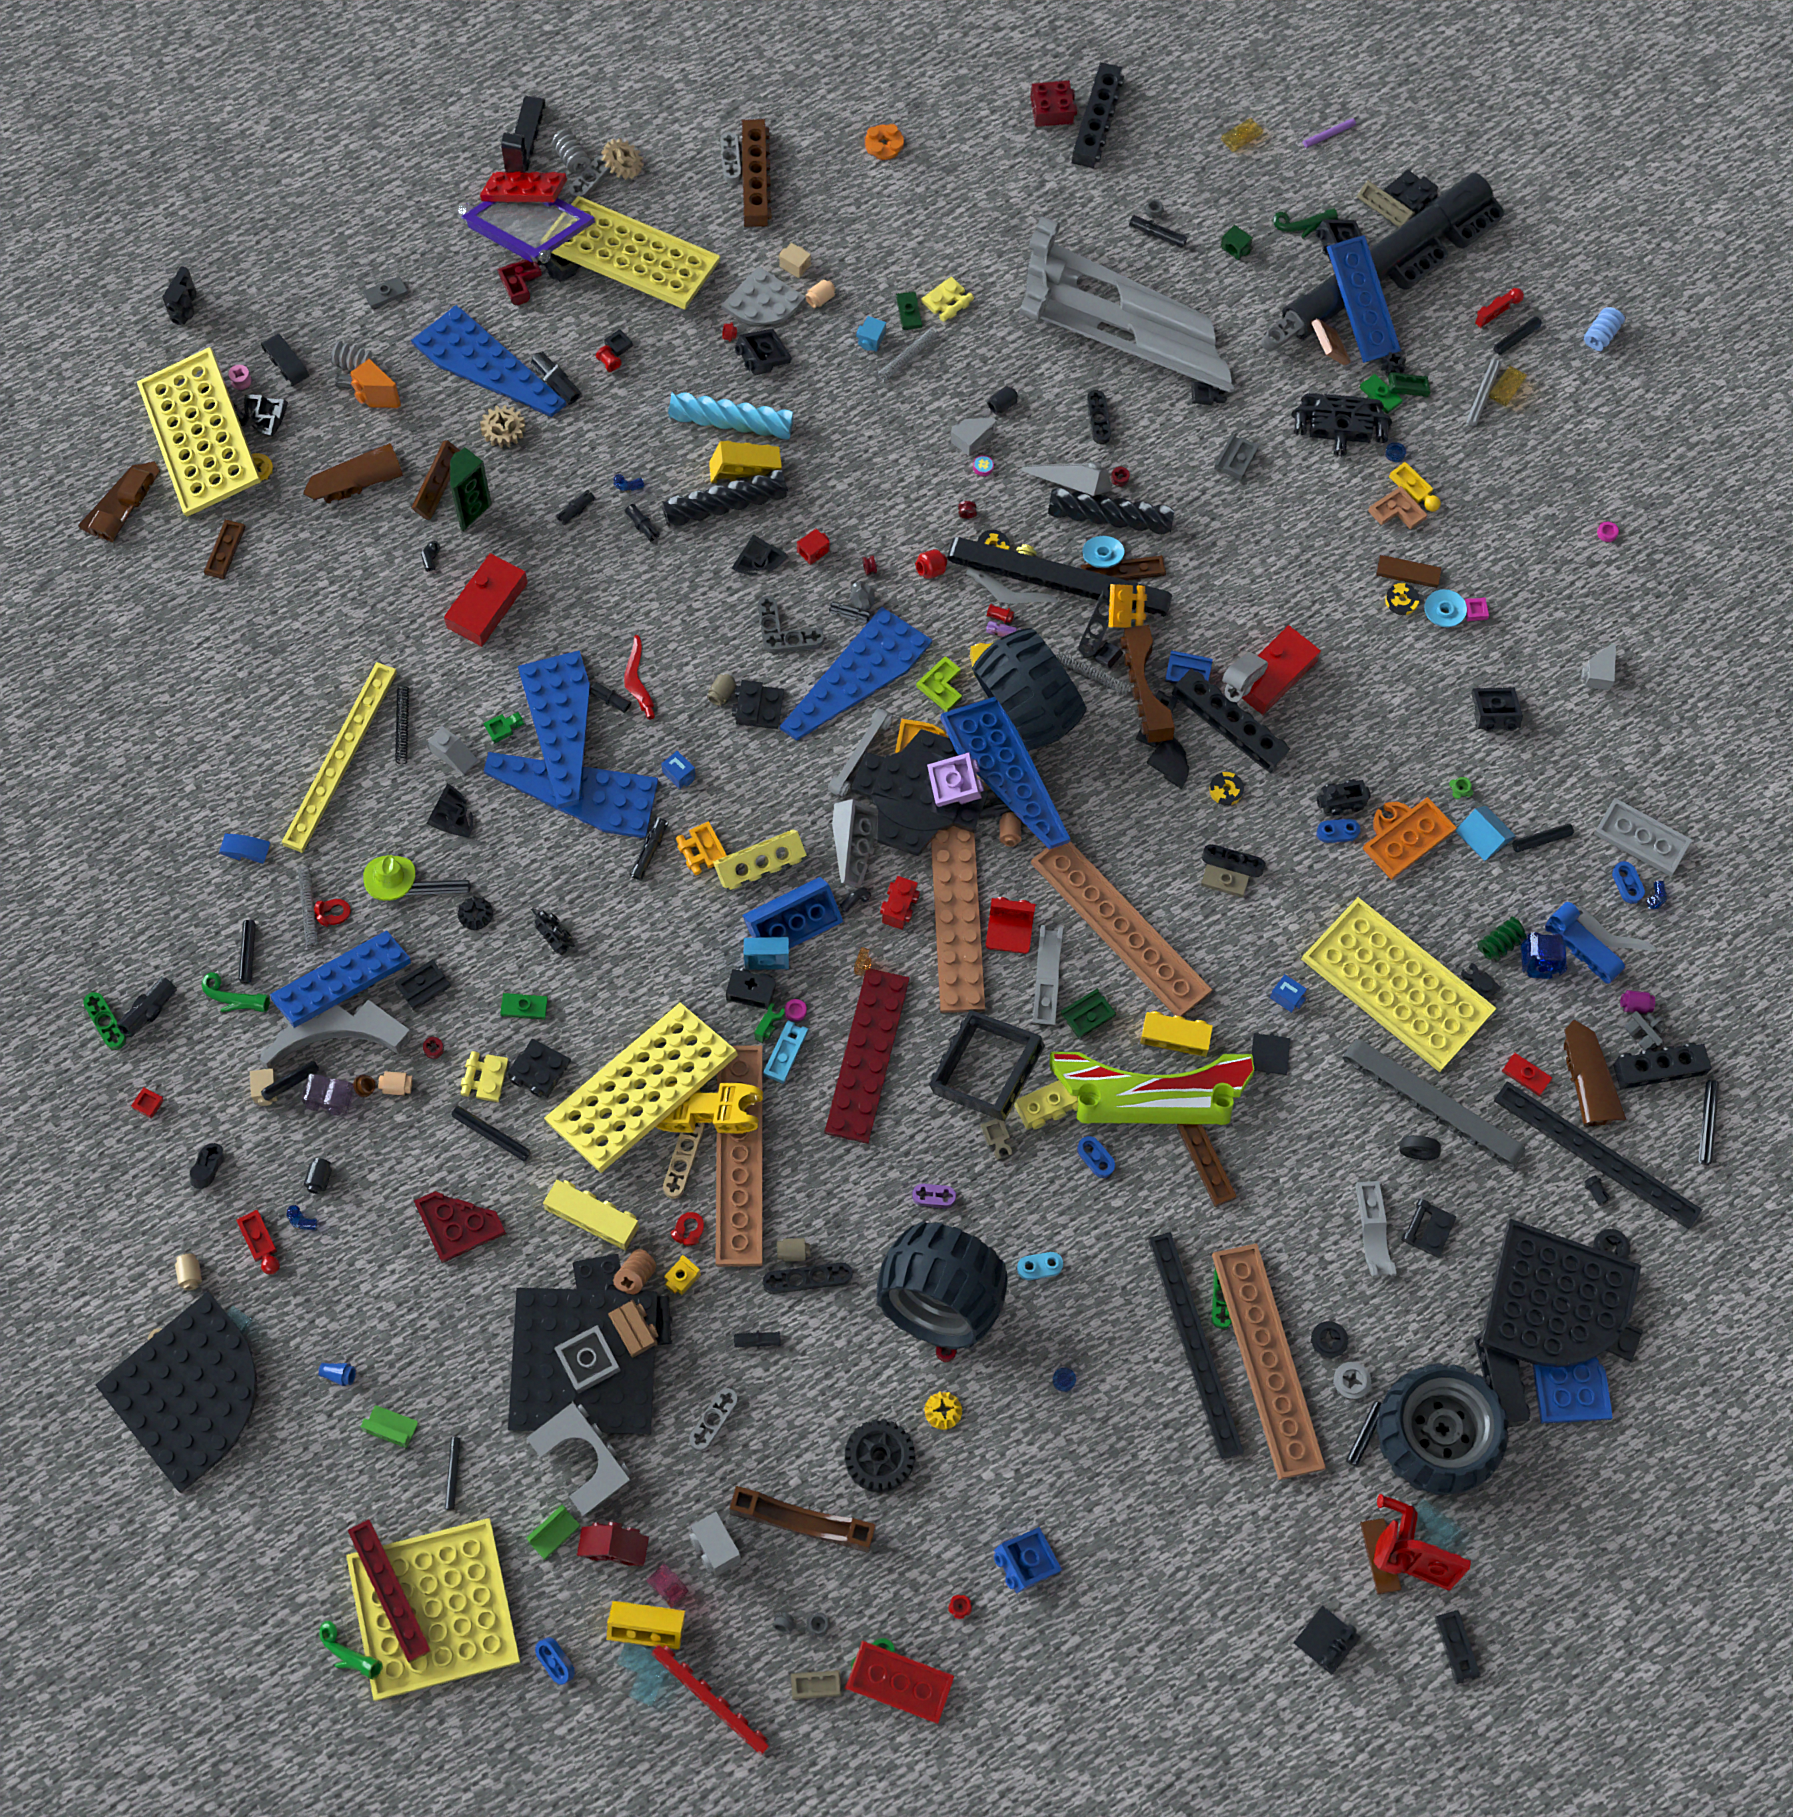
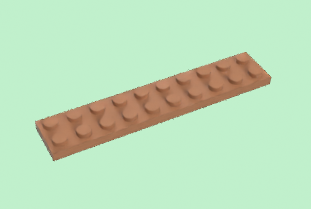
M953 826L947 830L945 828L939 830L931 841L940 1013L969 1012L970 1010L983 1012L985 1011L975 836L973 832Z
M1071 841L1068 844L1050 850L1046 848L1031 860V864L1175 1016H1184L1211 994L1212 989Z
M732 1046L737 1051L738 1056L717 1073V1093L720 1083H742L758 1087L763 1091L762 1046ZM763 1100L755 1102V1105L748 1106L744 1111L747 1112V1115H752L759 1119L756 1130L745 1133L717 1132L716 1267L762 1266Z
M1258 1244L1214 1252L1212 1258L1278 1479L1282 1480L1324 1470V1461Z

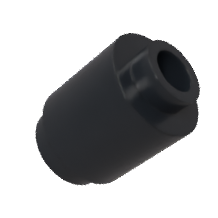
M1005 386L990 396V399L987 401L988 407L994 414H1001L1018 402V394L1013 387Z
M314 1158L312 1163L309 1164L303 1184L307 1187L308 1192L320 1194L321 1191H326L332 1171L330 1167L331 1162L321 1158Z

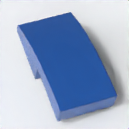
M225 833L218 854L239 861L241 857L263 864L270 842L255 837Z

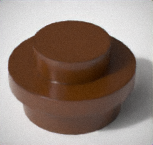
M364 1074L357 1076L353 1083L354 1090L360 1097L370 1096L376 1087L374 1079Z

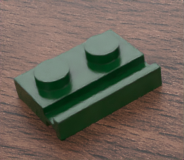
M1097 988L1063 1009L1061 1016L1066 1019L1067 1024L1078 1039L1114 1018L1116 1012Z

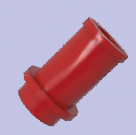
M990 604L986 616L1003 621L1004 624H1011L1015 612L1011 611V608L1007 610Z

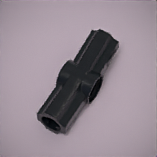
M543 351L532 356L530 363L542 375L541 378L554 391L556 390L569 405L580 399L582 393L568 379L567 374L557 364H554Z
M161 976L146 994H141L135 1000L131 1010L117 1022V1028L124 1036L132 1038L147 1022L151 1023L159 1016L162 1006L177 991V987L170 980Z

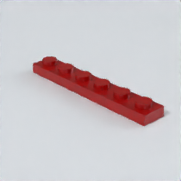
M659 1644L656 1646L651 1655L761 1756L769 1747L765 1743L768 1739L758 1730L753 1732L747 1726L749 1724L748 1720L740 1713L736 1715L728 1709L731 1705L721 1696L716 1698L710 1692L712 1687L703 1679L698 1681L693 1677L694 1671L685 1662L680 1665L674 1659L676 1654L669 1647L664 1645L662 1648Z

